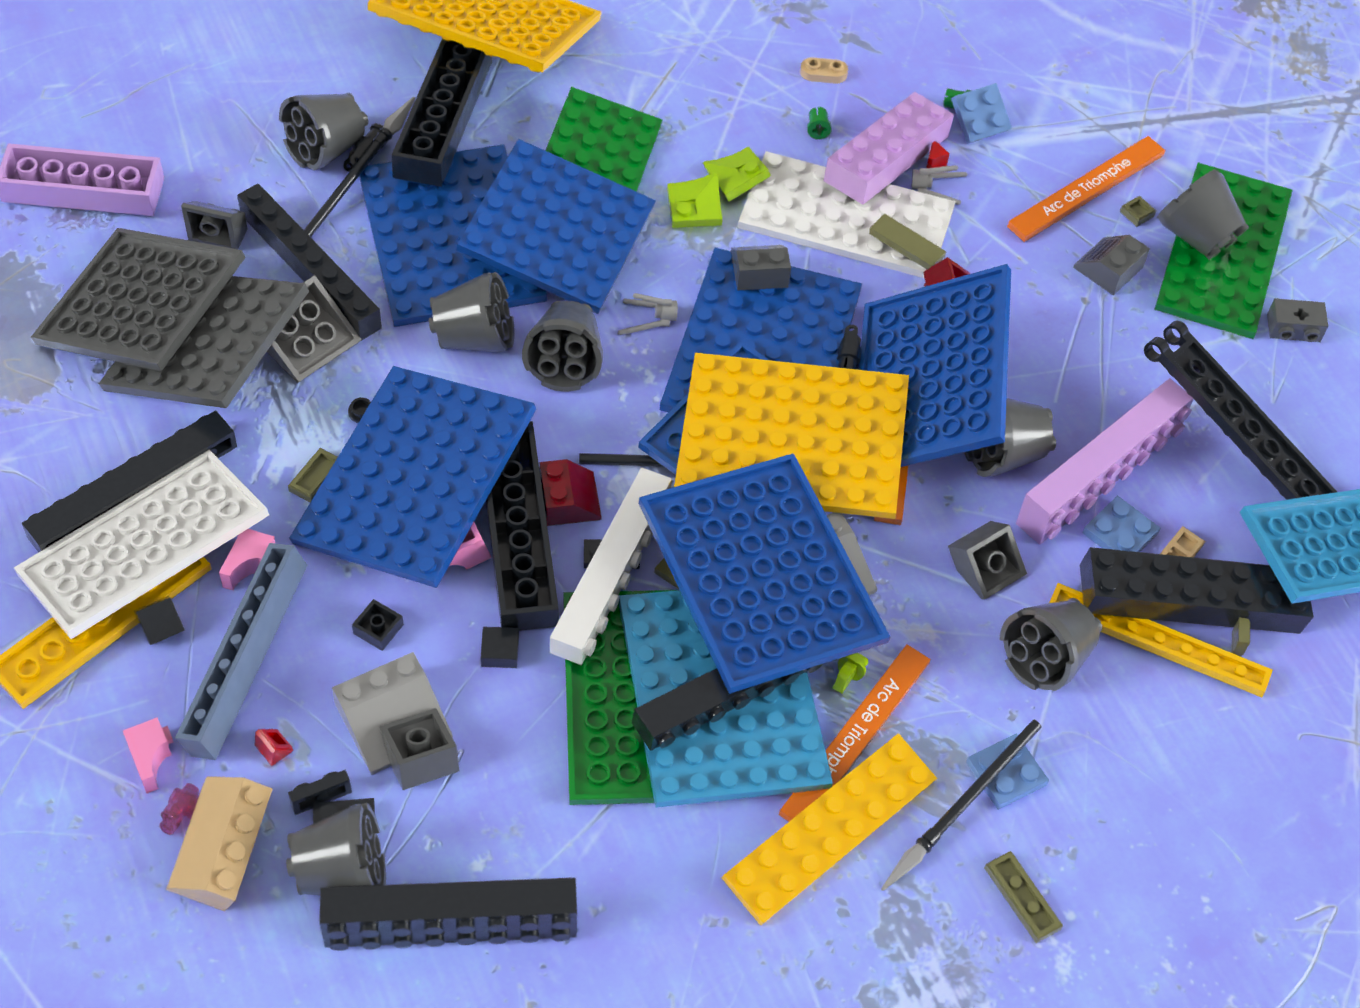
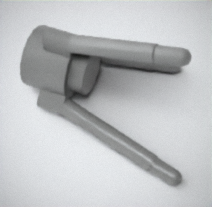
M956 165L920 168V170L913 169L912 189H918V192L956 201L955 204L960 205V200L927 190V187L932 188L933 178L966 177L967 173L949 172L957 170L958 166Z
M637 293L633 294L635 299L624 298L623 303L655 308V318H660V321L618 331V334H629L660 326L670 327V321L677 320V301Z

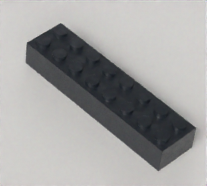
M441 40L393 150V178L442 187L491 67L492 56L475 48H466L463 44L453 40Z
M530 421L486 499L501 627L519 628V631L556 627L559 621V607L533 421Z
M1093 547L1089 548L1080 563L1083 603L1092 614L1234 627L1239 617L1249 619L1250 629L1300 634L1314 617L1311 601L1291 603L1270 565Z
M576 877L320 888L319 924L324 946L335 951H343L349 947L362 946L365 949H377L381 945L408 948L413 944H426L427 946L438 947L450 942H457L460 945H472L476 941L502 944L508 940H521L522 942L532 943L544 938H552L554 941H566L571 937L577 936Z

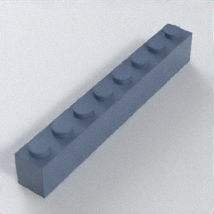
M269 543L190 705L175 739L191 757L217 759L308 566L294 545Z

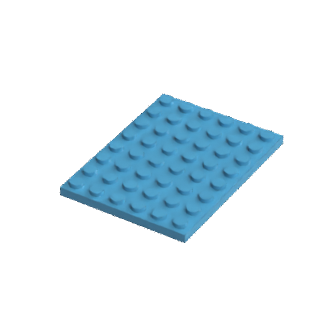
M680 590L620 595L618 603L637 707L717 668ZM807 672L799 675L789 685L783 683L777 686L773 692L765 697L758 696L750 700L744 708L739 710L734 708L726 712L720 720L713 723L709 721L701 725L693 734H683L677 737L672 744L665 748H660L659 746L650 751L644 742L655 808L829 789L833 785Z

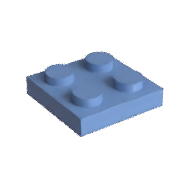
M997 83L951 98L967 144L1012 129Z
M1117 495L1084 527L1082 533L1103 549L1140 552L1158 535L1161 528Z
M1017 733L967 758L966 763L977 779L1018 736ZM1024 746L984 790L999 810L1047 786L1049 779L1027 747Z

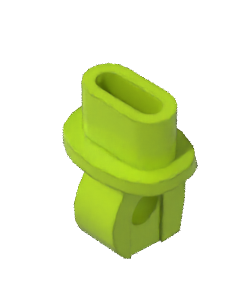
M859 653L840 658L838 660L839 673L832 689L842 694L852 680L857 681L863 678L866 674V666L869 663L868 659Z

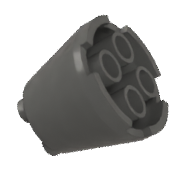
M351 93L295 95L285 99L279 110V121L283 122L287 137L283 139V142L289 154L300 167H308L313 169V171L325 167L350 149L364 136L365 126L368 125L366 113L360 110Z
M1215 169L1192 183L1186 191L1177 199H1173L1157 216L1165 228L1206 256L1208 260L1219 254L1221 248L1227 249L1238 240L1235 235L1239 237L1249 229L1225 177Z
M497 272L485 273L436 297L430 298L433 317L429 318V327L432 333L437 334L441 349L503 352L507 348L513 347L514 319L513 316H510L509 306L506 301L509 295L500 275Z
M575 301L553 302L551 307L526 336L522 349V361L526 371H530L540 380L542 386L556 391H576L581 389L582 385L597 378L603 362V350L597 322L589 305Z
M1007 398L1005 443L964 452L967 461L973 462L977 468L978 475L987 477L1003 474L1046 457L1049 451H1053L1056 448L1051 410L1039 405Z
M1076 598L1023 608L1009 616L1001 628L1000 640L1004 642L1005 652L1008 657L1005 662L1013 675L1027 687L1033 690L1040 688L1056 691L1072 680L1097 646L1100 632L1102 631V624Z
M368 803L352 805L295 833L288 834L287 840L291 851V858L286 860V867L289 877L296 878V887L299 895H320V888L386 885L385 854H381L380 841L377 835L380 829L375 814Z

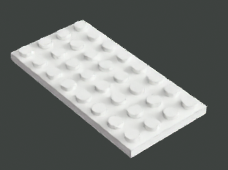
M766 151L762 162L768 168L771 176L751 188L738 221V228L924 278L923 272L927 269L870 235V227L885 213L942 248L956 201L889 184L862 205L824 182L826 167Z
M208 450L20 563L14 569L24 584L68 637L72 639L268 517L269 513L258 498Z

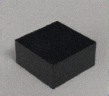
M169 596L134 610L149 645L185 631Z
M373 599L352 624L353 634L383 651L404 625L403 616Z
M483 627L481 667L517 668L519 628Z

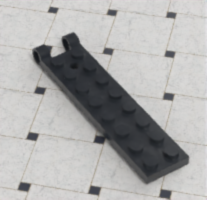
M1173 321L1164 329V339L1155 337L1144 346V354L1147 359L1152 362H1160L1168 373L1186 390L1187 394L1200 405L1204 412L1212 418L1224 434L1236 444L1241 452L1248 457L1259 469L1260 473L1272 483L1286 500L1337 492L1189 332L1185 323ZM1172 329L1177 330L1180 337L1175 336ZM1169 344L1179 345L1180 347L1173 352ZM1153 345L1159 348L1161 354L1153 349Z

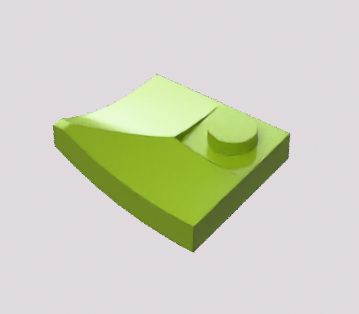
M749 146L727 157L703 162L709 175L718 173L719 189L729 202L771 176L768 168Z
M712 173L702 178L685 182L667 183L672 228L722 225L723 218L718 173Z

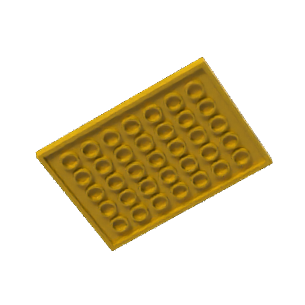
M369 0L367 10L376 13L380 17L397 20L402 25H411L419 28L422 32L439 35L444 40H453L463 44L466 48H475L489 56H497L506 59L511 64H520L528 67L533 72L542 73L589 31L601 17V11L570 0Z
M695 353L674 487L794 453L824 511L895 519L909 375Z

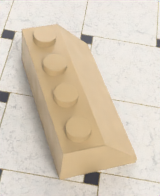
M207 776L166 890L222 911L231 906L236 900L272 788L247 778Z

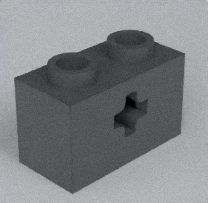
M1274 298L1267 313L1270 338L1321 342L1328 328L1325 302Z

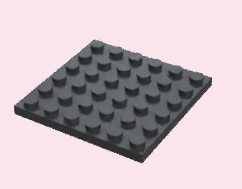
M117 228L33 333L31 339L36 345L162 371L246 257L243 251L239 249Z
M232 276L162 371L114 362L99 382V385L103 391L227 408L306 297L309 289L305 283Z

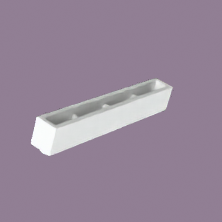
M641 467L550 636L551 654L582 665L587 655L591 656L597 643L595 639L598 633L603 634L608 623L607 616L610 611L614 612L620 598L618 594L621 589L626 590L631 578L629 573L632 568L636 569L642 557L641 550L643 547L647 548L653 536L638 504L639 497L670 489L672 478Z

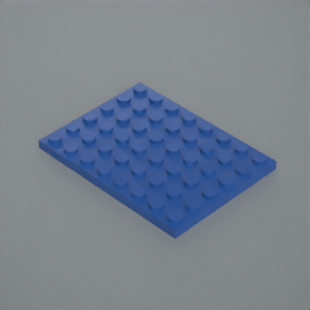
M504 144L456 151L442 187L393 178L392 161L367 165L360 174V184L394 327L428 322L429 318L433 317L430 306L431 297H436L485 273L497 272L500 275L509 295V298L506 299L509 308L547 302V292L456 251L457 243L508 157Z
M715 247L660 402V410L669 412L689 393L695 353L726 356L741 340L770 361L838 368L839 361L837 360L839 346L844 337L846 327L852 323L862 283L791 266L788 288L737 290L731 251Z
M1008 264L865 303L861 340L862 354L859 370L909 375L901 467L1005 443L1011 269Z
M393 366L290 535L291 543L437 588L537 410L535 404Z
M794 453L639 497L638 504L729 694L889 642L890 635Z

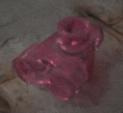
M187 783L182 790L177 787L170 795L168 805L161 813L163 820L159 824L160 829L164 833L172 835L180 826V822L184 817L191 819L199 797V789L195 785Z

